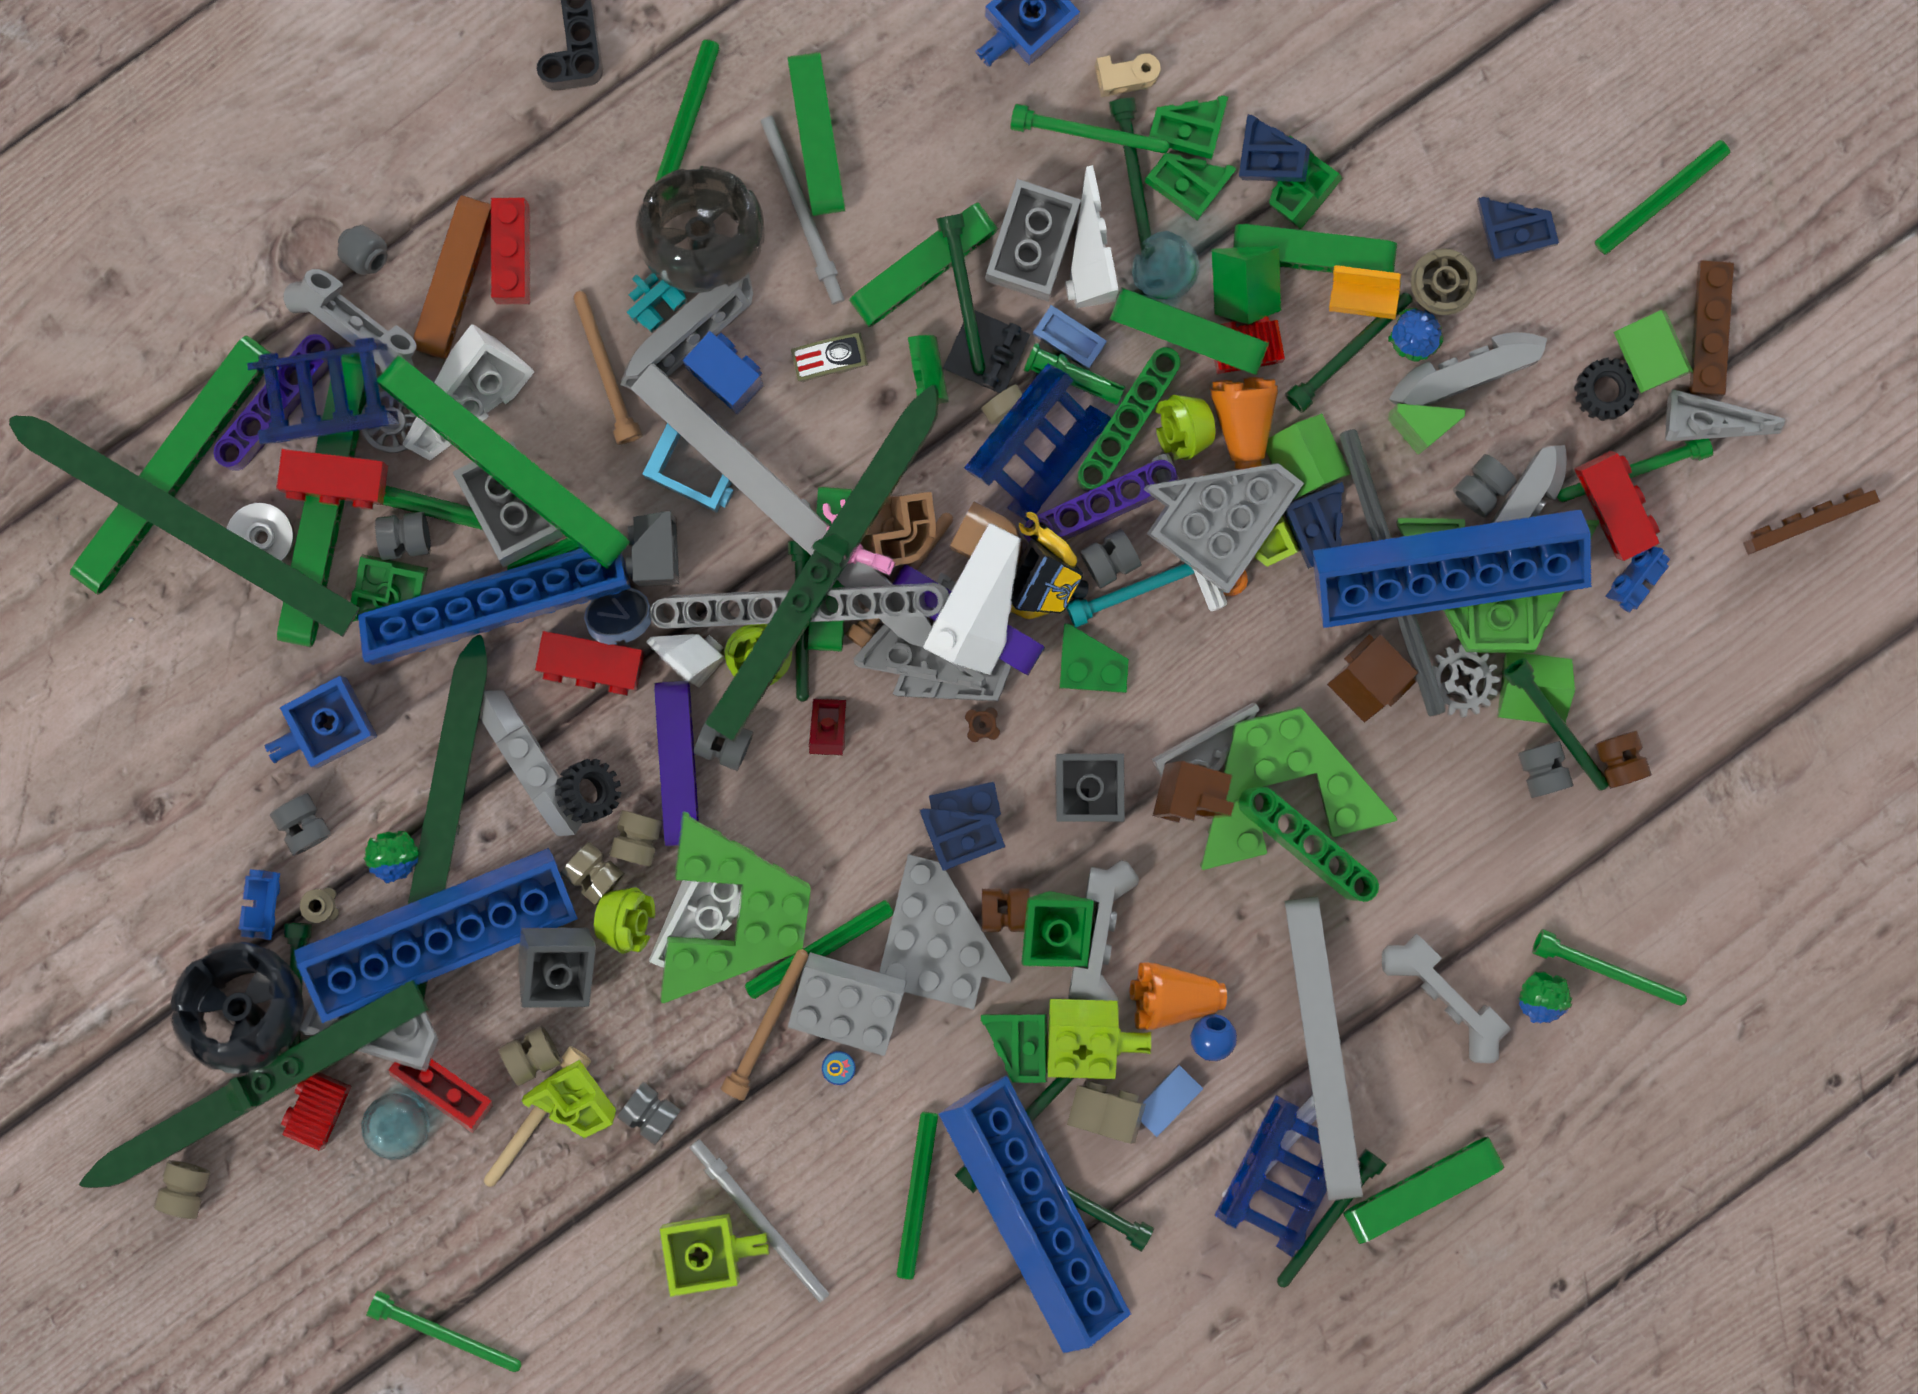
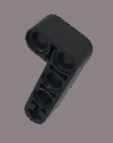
M561 0L568 51L548 53L539 59L536 70L546 88L558 91L592 86L600 81L603 75V66L594 0H586L584 5L577 9L569 6L571 0ZM579 29L590 30V35L584 41H577L574 39L575 32ZM591 61L595 64L594 69L590 73L582 74L578 72L582 62ZM551 66L562 68L560 75L556 78H548L545 76V73Z

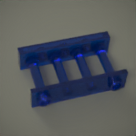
M373 337L354 340L355 346L283 358H279L278 353L258 355V362L247 363L248 370H264L272 422L268 423L269 429L258 430L260 444H275L399 424L398 412L386 411L385 405H381L378 382L376 381L377 374L373 353L387 351V344L375 343ZM360 355L368 407H365V414L353 415V410H349L341 361L343 357ZM328 360L336 411L332 413L333 419L321 420V415H317L309 363ZM296 365L304 416L300 418L301 424L290 425L289 420H285L277 368Z
M1047 363L964 467L972 476L988 486L995 480L1014 498L1007 509L1026 522L1030 520L1026 513L1033 512L1036 514L1040 510L1043 503L1111 420L1108 414L1091 405L1085 410L1066 391L1074 380L1066 372ZM1057 401L1077 420L1065 436L1045 418ZM1035 428L1056 446L1044 462L1024 444ZM1015 454L1035 472L1023 488L1003 470Z
M1276 1095L1214 1216L1235 1229L1240 1222L1245 1220L1280 1238L1276 1247L1293 1257L1296 1250H1299L1306 1240V1231L1327 1192L1322 1158L1318 1166L1281 1148V1141L1286 1131L1290 1129L1320 1144L1317 1127L1297 1118L1296 1112L1299 1107ZM1277 1160L1311 1178L1302 1196L1265 1178V1172L1271 1161ZM1261 1190L1295 1208L1287 1226L1250 1208L1249 1203L1255 1192Z

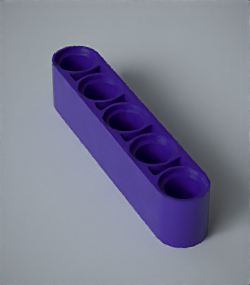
M319 334L308 335L302 340L218 440L213 454L219 464L230 470L239 471L244 469L334 363L336 349L329 340ZM318 344H324L326 348L324 356L319 359H312L311 351L313 347ZM302 369L304 372L302 382L297 385H291L290 375L292 372ZM275 395H281V407L274 411L269 410L268 403L270 398ZM258 420L261 424L259 433L252 437L248 436L247 427L249 423ZM237 446L239 449L238 458L233 462H227L225 457L227 449Z
M1166 460L1151 462L1037 515L1039 525L1048 527L1066 541L1155 500L1156 498L1144 490L1146 485L1156 484L1153 481L1154 474L1158 470L1166 469L1171 472V479L1169 481L1178 480L1177 472L1174 466ZM1130 483L1138 484L1141 488L1139 495L1134 499L1123 497V489ZM1105 497L1110 501L1109 508L1104 513H1096L1092 509L1093 503L1097 498ZM1070 511L1077 512L1079 514L1078 523L1070 528L1063 526L1062 518L1064 514ZM1028 520L1025 524L1027 528L1035 526L1033 520ZM1024 535L1025 539L1029 543L1032 539V535Z
M904 564L892 584L937 582ZM947 589V591H948V593H949V596H950V594H951L952 591L949 590V589ZM927 591L924 596L926 605L930 608H936L938 605L937 595L932 591ZM940 613L928 617L936 621ZM1007 624L1006 645L999 659L1028 676L1045 646Z
M688 680L655 682L654 685L663 829L666 846H679L683 812H687L691 818L699 822L695 754L693 753L694 736L691 692Z

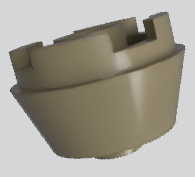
M1436 249L1428 252L1418 260L1412 271L1411 288L1414 297L1423 308L1435 314L1450 315L1460 312L1471 303L1477 291L1478 278L1473 264L1462 253L1452 249Z

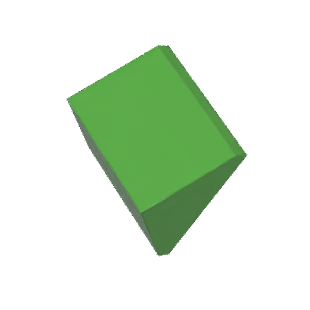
M1660 310L1614 332L1640 393L1693 372L1666 311Z
M1397 404L1388 413V420L1418 455L1465 417L1464 409Z
M1323 414L1297 422L1268 439L1266 453L1271 464L1279 463L1304 483L1292 501L1351 474Z
M1505 653L1497 718L1549 724L1523 688L1519 689L1517 686H1512L1503 674L1504 670L1512 662L1520 658H1526L1534 669V682L1566 723L1575 693L1572 659L1527 653Z

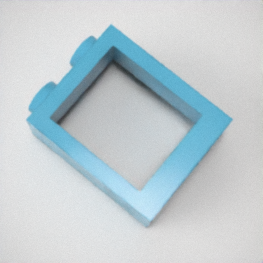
M667 423L642 475L646 479L714 512H718L720 506L726 508L734 490L730 488L732 482L723 474L711 498L662 475L681 437Z

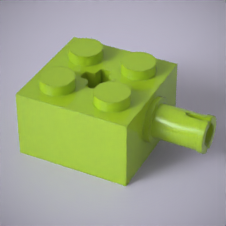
M1050 999L1047 1045L1048 1077L1115 1079L1117 1056H1120V1052L1151 1054V1032H1121V1029H1119L1118 1001Z
M730 1213L667 1223L660 1227L670 1297L738 1286L740 1282L737 1263L739 1258L769 1254L768 1244L754 1246L767 1243L766 1232L736 1238L732 1231ZM697 1247H701L703 1252H708L704 1262H700L698 1257L692 1256Z

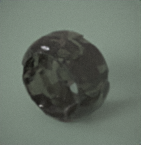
M700 166L699 169H680L666 174L647 190L643 203L639 206L636 215L635 228L638 248L645 264L653 274L661 276L667 285L682 291L695 293L709 292L724 284L729 287L737 283L753 269L761 254V246L765 241L763 211L758 198L752 190L747 189L738 176L716 167ZM697 210L698 216L691 218L687 222L685 230L664 228L676 216L688 211L695 212ZM723 213L729 214L734 222L739 223L737 233L732 238L716 233L713 221L718 219ZM684 239L687 240L688 249L675 246Z

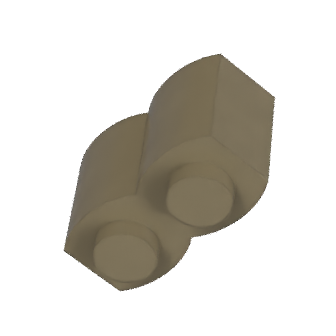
M1088 1081L1087 1086L1077 1085L1067 1125L1122 1142L1136 1143L1146 1106L1145 1103L1138 1102L1139 1095L1123 1090L1119 1091V1095H1114L1106 1092V1085L1093 1081Z

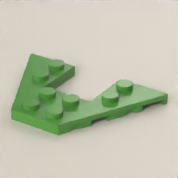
M1398 518L1396 525L1404 537L1465 527V519ZM1586 520L1591 537L1599 524V520ZM1564 592L1452 608L1443 611L1466 652L1534 653Z
M1301 707L1264 715L1234 724L1231 736L1232 741L1227 753L1224 773L1232 775L1226 801L1234 803L1232 816L1212 819L1200 867L1202 870L1267 854L1262 829L1246 817L1239 808L1241 793L1251 787H1264L1316 773L1329 832L1332 837L1395 822L1397 817ZM1253 799V806L1257 811L1255 800Z
M683 812L675 871L676 880L740 884L742 887L734 941L667 936L660 993L661 1003L685 996L790 956L803 949L811 892L809 883L797 876L787 874L785 869L774 863L773 865L755 855V852L735 840L727 839L718 830L708 828L691 818L687 812Z

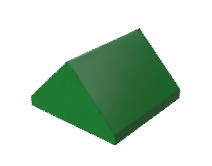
M1279 245L1212 249L1214 315L1250 324L1263 319L1265 316L1281 311Z
M1052 891L1027 898L1021 964L1023 966L1088 967L1094 901Z

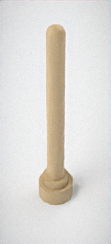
M569 1046L562 1056L563 1062L560 1065L563 1069L580 1060L584 1067L587 1068L591 1063V1059L578 1049ZM537 1106L533 1108L484 1177L486 1186L493 1187L496 1185L546 1115V1111Z

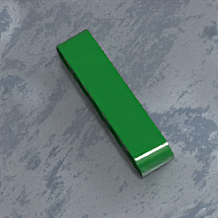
M820 52L789 56L787 59L812 216L844 212L845 205Z
M979 202L974 203L962 212L965 227H962L963 234H960L964 257L990 239L999 229ZM936 231L851 296L849 299L850 303L869 327L884 319L952 267L947 237L943 238L942 231Z
M1238 224L1235 226L1233 248L1279 245L1280 267L1333 273L1334 266L1393 273L1395 270L1397 243L1393 241L1252 224Z
M1122 287L1110 319L1255 375L1258 374L1269 345L1268 342Z
M1162 347L1152 354L1085 458L1077 474L1078 485L1083 491L1089 492L1107 483L1176 376L1180 367V357L1174 349ZM1160 357H1167L1172 361L1173 369L1169 372H1161L1157 369L1155 361ZM1141 385H1150L1155 390V397L1151 400H1143L1139 397L1137 389ZM1125 412L1134 414L1137 418V425L1133 428L1123 427L1119 421L1120 415ZM1107 440L1115 441L1120 448V452L1115 456H1107L1103 453L1101 444ZM1095 468L1101 473L1102 480L1098 484L1091 485L1084 480L1083 472L1086 469Z
M818 487L816 514L831 526V521L823 514V504L828 503L831 513L837 515L842 508L840 500L846 501L852 489ZM836 580L832 588L844 586ZM828 596L825 602L826 608L830 612L836 613L839 606L838 601L835 597ZM844 620L810 622L808 650L842 652Z
M1251 787L1241 793L1239 797L1241 812L1340 895L1351 901L1368 902L1376 897L1379 891L1377 878L1273 790L1264 787ZM1257 794H1260L1263 798V807L1260 811H1256L1253 806V799ZM1282 815H1285L1289 822L1285 832H1282L1278 826ZM1308 836L1314 842V847L1310 853H1307L1304 849V841ZM1333 857L1339 863V868L1335 874H1332L1329 869V862ZM1358 878H1361L1364 888L1358 895L1355 892L1354 884Z
M1483 1137L1345 1210L1343 1215L1358 1244H1363L1499 1173L1505 1166L1490 1138Z

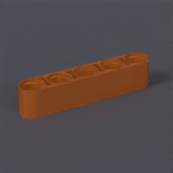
M464 195L459 197L413 337L416 343L415 351L444 360L448 357L491 227L490 203Z

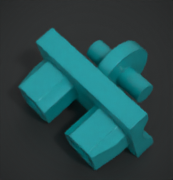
M672 272L652 289L650 288L659 281L654 273L650 274L644 281L636 274L632 280L637 287L628 295L634 302L643 294L645 295L627 311V314L636 325L640 323L653 333L665 321L654 308L664 300L675 312L687 303L688 300L679 287L681 285L679 280Z

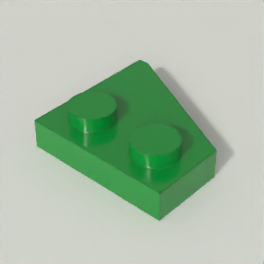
M1218 96L1217 100L1201 103L1195 100L1185 102L1180 106L1167 105L1157 107L1149 137L1168 141L1170 149L1212 159L1228 96Z
M1165 153L1144 182L1198 221L1233 176L1236 168L1231 165H1226L1224 168L1206 164V160L1196 158L1185 159L1181 155Z
M1064 624L1059 688L1126 693L1129 659L1074 626Z
M982 1014L981 1022L994 1042L993 1046L998 1056L1002 1058L1012 1083L1048 1082L1047 1014Z

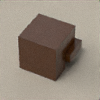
M1369 634L1344 658L1348 664L1327 685L1365 723L1387 704L1390 707L1394 705L1416 683L1413 678L1418 672L1381 634L1375 639Z
M1185 761L1165 764L1152 816L1179 823L1180 818L1194 821L1195 816L1207 819L1232 816L1234 803L1226 801L1232 775Z

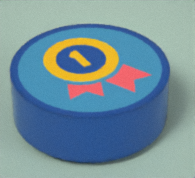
M834 1051L828 1054L822 1063L824 1078L834 1085L848 1083L855 1074L853 1058L843 1051Z

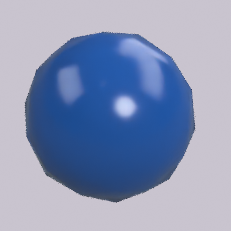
M1210 1014L1204 1016L1192 1028L1190 1034L1191 1046L1195 1053L1204 1060L1218 1062L1233 1053L1237 1043L1236 1029L1222 1015Z

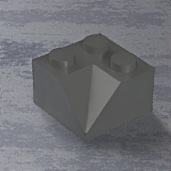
M671 511L633 517L634 525L628 526V540L630 542L629 546H632V556H626L627 576H630L639 587L680 585L676 517Z
M1056 754V822H1124V754Z
M521 928L518 963L522 1008L589 1007L596 945L589 928Z

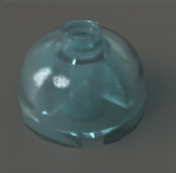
M1170 231L1157 232L1148 237L1143 242V245L1146 247L1141 255L1136 254L1133 260L1132 276L1134 284L1145 294L1163 301L1177 299L1187 294L1195 285L1199 276L1200 263L1194 247L1185 238Z
M401 1092L387 1093L375 1099L365 1110L361 1122L362 1138L367 1148L379 1157L388 1160L405 1159L417 1153L426 1143L429 1133L430 1116L424 1104L415 1096Z

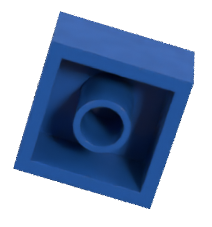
M709 331L682 361L695 378L738 415L764 386L760 377L762 372L760 367L748 356L745 355L741 359L736 355L738 351L735 349V345L725 335L720 333L716 337Z

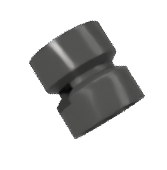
M1484 454L1472 467L1473 476L1466 475L1453 489L1455 495L1469 509L1484 518L1496 507V497H1504L1517 483L1516 478L1504 465L1487 454Z
M425 512L407 513L400 520L396 515L376 517V541L382 560L402 558L405 552L411 557L430 554V532Z
M1121 528L1104 537L1103 544L1095 542L1080 550V555L1088 571L1100 589L1117 580L1119 572L1126 575L1142 566L1133 545Z
M704 723L693 753L708 760L719 758L720 765L738 771L754 732L743 728L733 742ZM718 737L725 738L722 747L716 743Z
M1560 741L1518 753L1523 771L1530 774L1526 782L1531 798L1574 786L1569 768L1562 766V762L1566 758Z
M309 793L285 803L270 813V817L278 831L286 832L284 841L293 856L309 850L332 835L324 819L316 818L315 814L318 809Z
M643 1082L623 1107L617 1118L631 1128L638 1126L640 1128V1135L653 1145H656L678 1116L681 1109L667 1099L660 1101L658 1099V1092Z

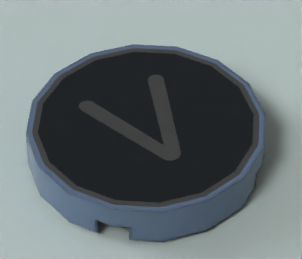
M627 589L617 594H610L592 600L586 608L584 619L589 634L596 641L612 645L617 644L616 641L625 639L626 643L635 640L651 624V607L644 594L635 589Z

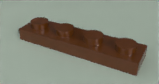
M1700 260L1698 262L1691 359L1693 372L1690 374L1689 394L1726 395L1734 272L1733 262Z
M1859 488L1844 494L1845 502L1833 506L1832 501L1829 500L1812 507L1814 514L1802 518L1801 513H1797L1782 519L1783 527L1772 531L1770 525L1750 532L1753 539L1743 542L1748 555L1876 504L1880 502L1876 490L1864 493L1863 489Z

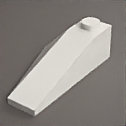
M1093 165L1086 166L1070 273L1071 280L1065 281L1068 300L1075 301L1076 309L1115 302L1118 293L1111 248H1106L1105 246L1107 244V229L1103 217L1100 218L1101 201Z
M471 324L451 350L434 383L483 422L489 417L487 414L501 402L507 404L515 398L532 376L534 370L495 337ZM416 417L403 442L404 447L428 460H432L451 445L418 417Z
M992 523L988 524L942 608L923 648L951 663L989 675L992 673L1007 640L1006 631L1012 604L1011 595L1013 580L1016 575L1020 546L1019 537Z
M699 634L657 636L650 637L647 640V643L668 664L698 688L725 660V657L720 654L724 647L710 635L705 639Z
M682 881L649 958V962L664 968L667 936L713 939L722 930L725 931L732 925L731 921L738 915L742 885Z

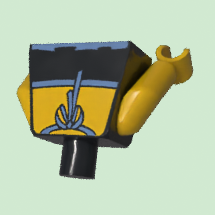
M1027 512L1026 516L1035 522V526L1027 528L1019 522L1020 531L1026 536L1036 535L1038 539L1030 540L1016 567L1010 612L1025 619H1034L1049 613L1060 614L1064 612L1071 598L1082 600L1086 597L1089 584L1086 580L1082 579L1083 572L1076 565L1077 557L1067 542L1048 527L1045 529L1040 527L1038 516L1033 512Z

